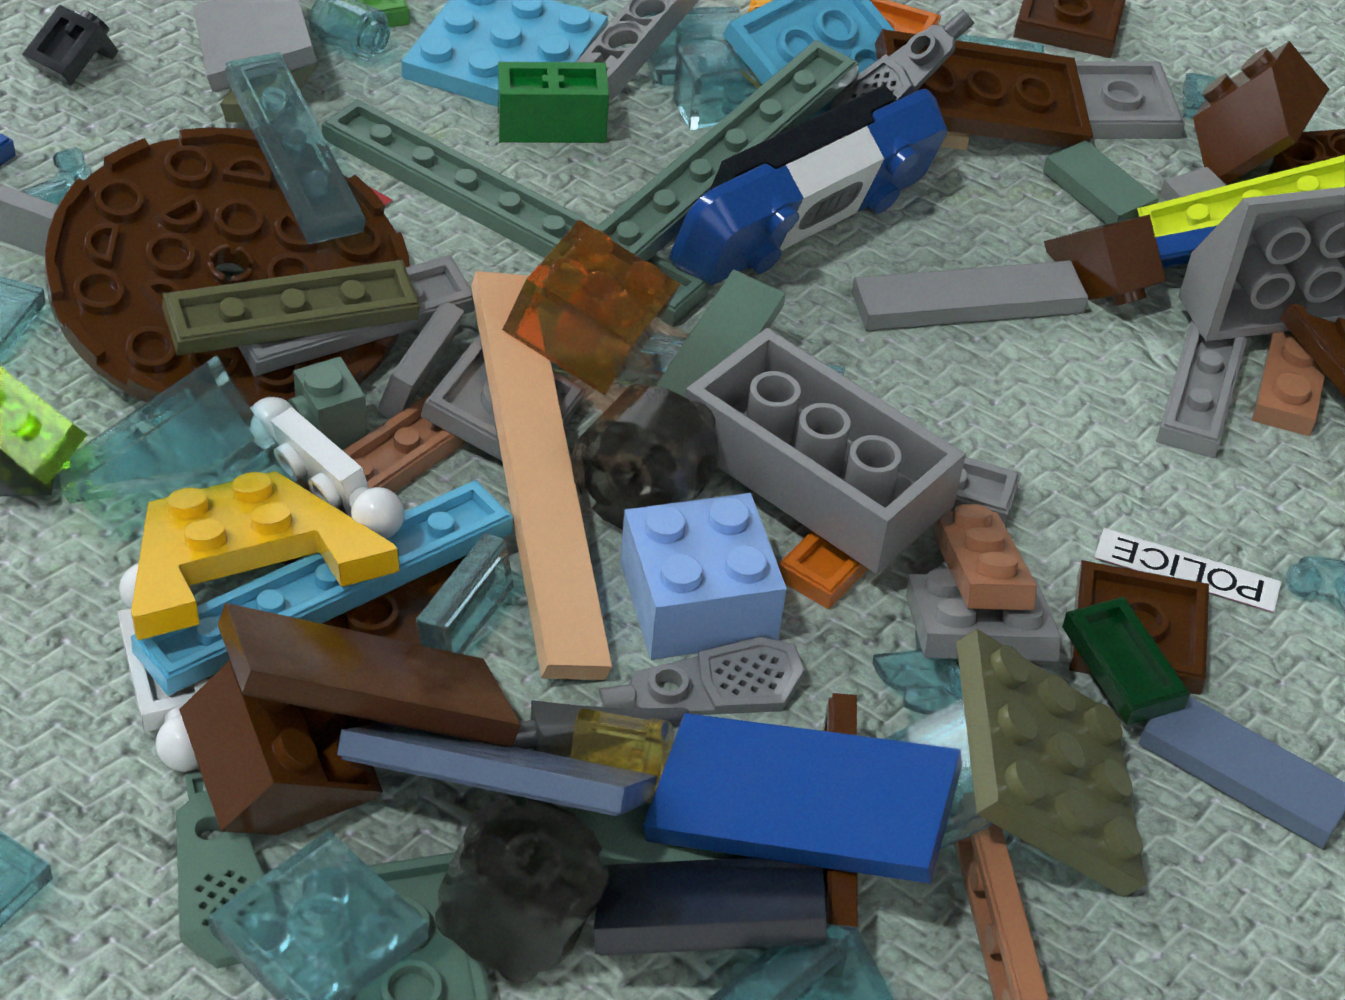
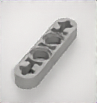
M630 0L576 62H606L609 100L613 99L699 0ZM661 12L660 14L652 17H644L651 13ZM635 43L627 48L615 49L623 44Z

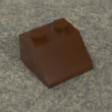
M1290 41L1273 52H1270L1267 48L1261 49L1242 65V72L1233 78H1230L1227 73L1223 74L1202 92L1205 101L1194 115L1193 121L1204 167H1208L1226 185L1294 145L1329 91L1328 86Z

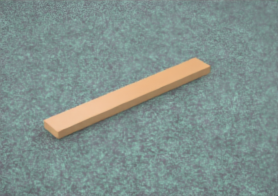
M476 271L471 289L541 679L606 680L612 668V662L534 277Z

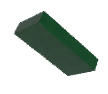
M1124 596L1066 612L1062 628L1126 726L1186 708L1190 692Z

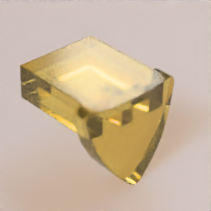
M581 708L575 718L571 758L657 775L656 791L672 747L674 729L671 722L657 718L646 720Z

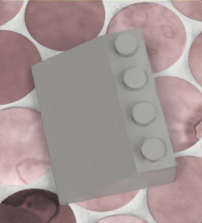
M1345 187L1243 198L1191 253L1178 297L1205 342L1290 331L1280 317L1287 306L1293 303L1305 306L1308 314L1332 322H1336L1338 317L1345 319Z

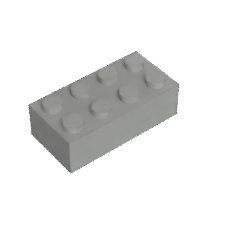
M769 328L764 329L686 388L681 443L876 574L954 507L966 453Z

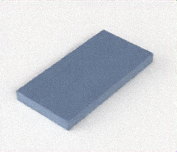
M388 723L342 729L337 755L342 756V760L613 816H619L652 801L657 781V775L514 746L503 747Z

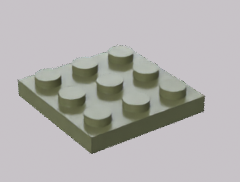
M977 628L957 641L956 646L977 815L1123 897L1145 886L1146 881L1141 858L1143 843L1136 829L1130 796L1133 787L1125 768L1121 745L1123 731L1116 714L1105 704L1096 703L1070 687L1060 676L1051 675L1025 659L1015 648L999 643Z

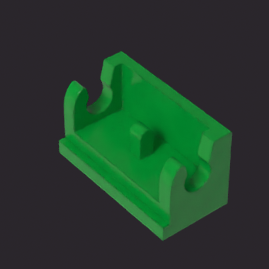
M498 62L499 143H606L609 107L606 62Z

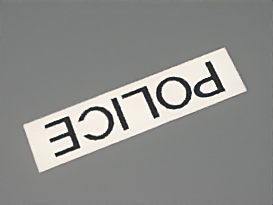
M1103 528L1094 557L1137 571L1208 583L1209 593L1271 612H1275L1282 581L1107 528Z

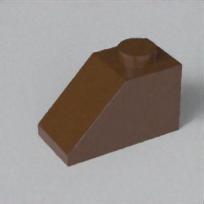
M1150 214L1085 229L1044 241L1046 252L1055 262L1071 260L1088 296V300L1111 296L1113 306L1127 304L1147 298L1144 287L1166 281Z

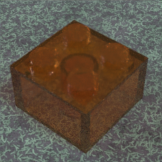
M579 219L526 279L502 330L598 392L606 395L654 334L680 283L664 274L654 264L642 260L611 240L604 232L592 228Z

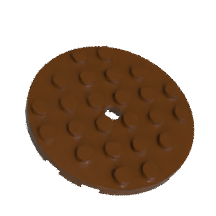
M216 127L179 130V138L164 140L150 145L143 138L123 146L105 156L104 165L85 180L78 178L73 183L54 212L48 229L45 246V285L53 315L65 338L77 354L95 372L111 384L139 400L180 415L204 420L247 422L250 409L259 400L266 397H279L288 402L290 398L295 397L293 370L341 357L358 385H360L386 359L399 334L254 377L239 347L177 356L162 309L163 293L403 260L405 267H409V255L401 232H395L384 214L385 204L358 176L353 175L347 178L338 170L325 164L326 155L301 143L258 131ZM224 263H233L242 267L245 272L232 276L231 281H226L225 274L219 272L216 267Z

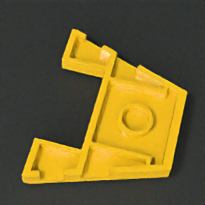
M277 471L268 473L249 472L239 475L231 482L203 489L183 488L176 490L166 498L148 502L131 607L135 637L139 641L199 625L197 603L189 588L191 585L320 553L339 585L343 587L400 572L397 547L394 543L363 524L357 523L347 514Z

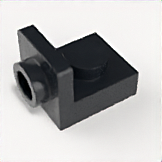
M59 4L22 55L31 66L71 86L96 52L113 60L119 51L107 35L110 31L109 27L99 17L86 10L78 14Z

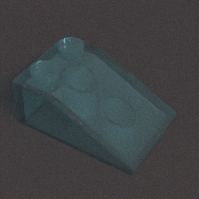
M216 355L59 461L58 467L62 494L71 504L219 481L232 472L235 476H239L256 468L268 456L266 449L275 442L253 409L250 400Z

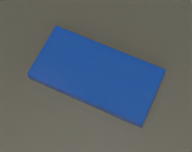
M684 713L644 821L643 829L649 842L931 884L963 765L961 749Z

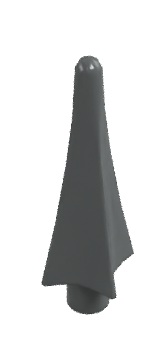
M531 700V718L527 721H519L521 727L513 746L524 749L533 748L534 751L566 757L629 736L679 725L684 713H689V710L683 707L614 708L581 706Z

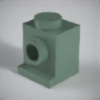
M341 357L293 370L295 397L290 398L288 402L300 415L342 451L367 435L365 394Z

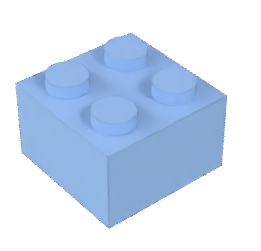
M751 493L624 510L620 564L650 660L694 654L699 651L761 636L779 640L787 588Z

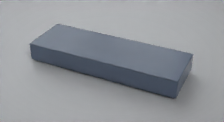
M1189 697L1185 709L1151 718L1143 729L1138 744L1321 848L1325 847L1345 816V782L1192 697Z

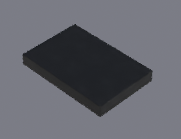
M755 857L603 865L593 927L595 954L606 956L824 945V943H827L823 868Z

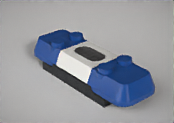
M883 85L723 160L710 190L700 197L688 211L671 250L670 262L677 269L699 278L709 285H714L727 279L733 269L741 272L747 268H752L756 274H762L777 263L782 255V250L865 208H871L876 214L884 212L898 199L901 190L915 184L926 174L948 131L936 97L928 89H922L896 100L897 97Z

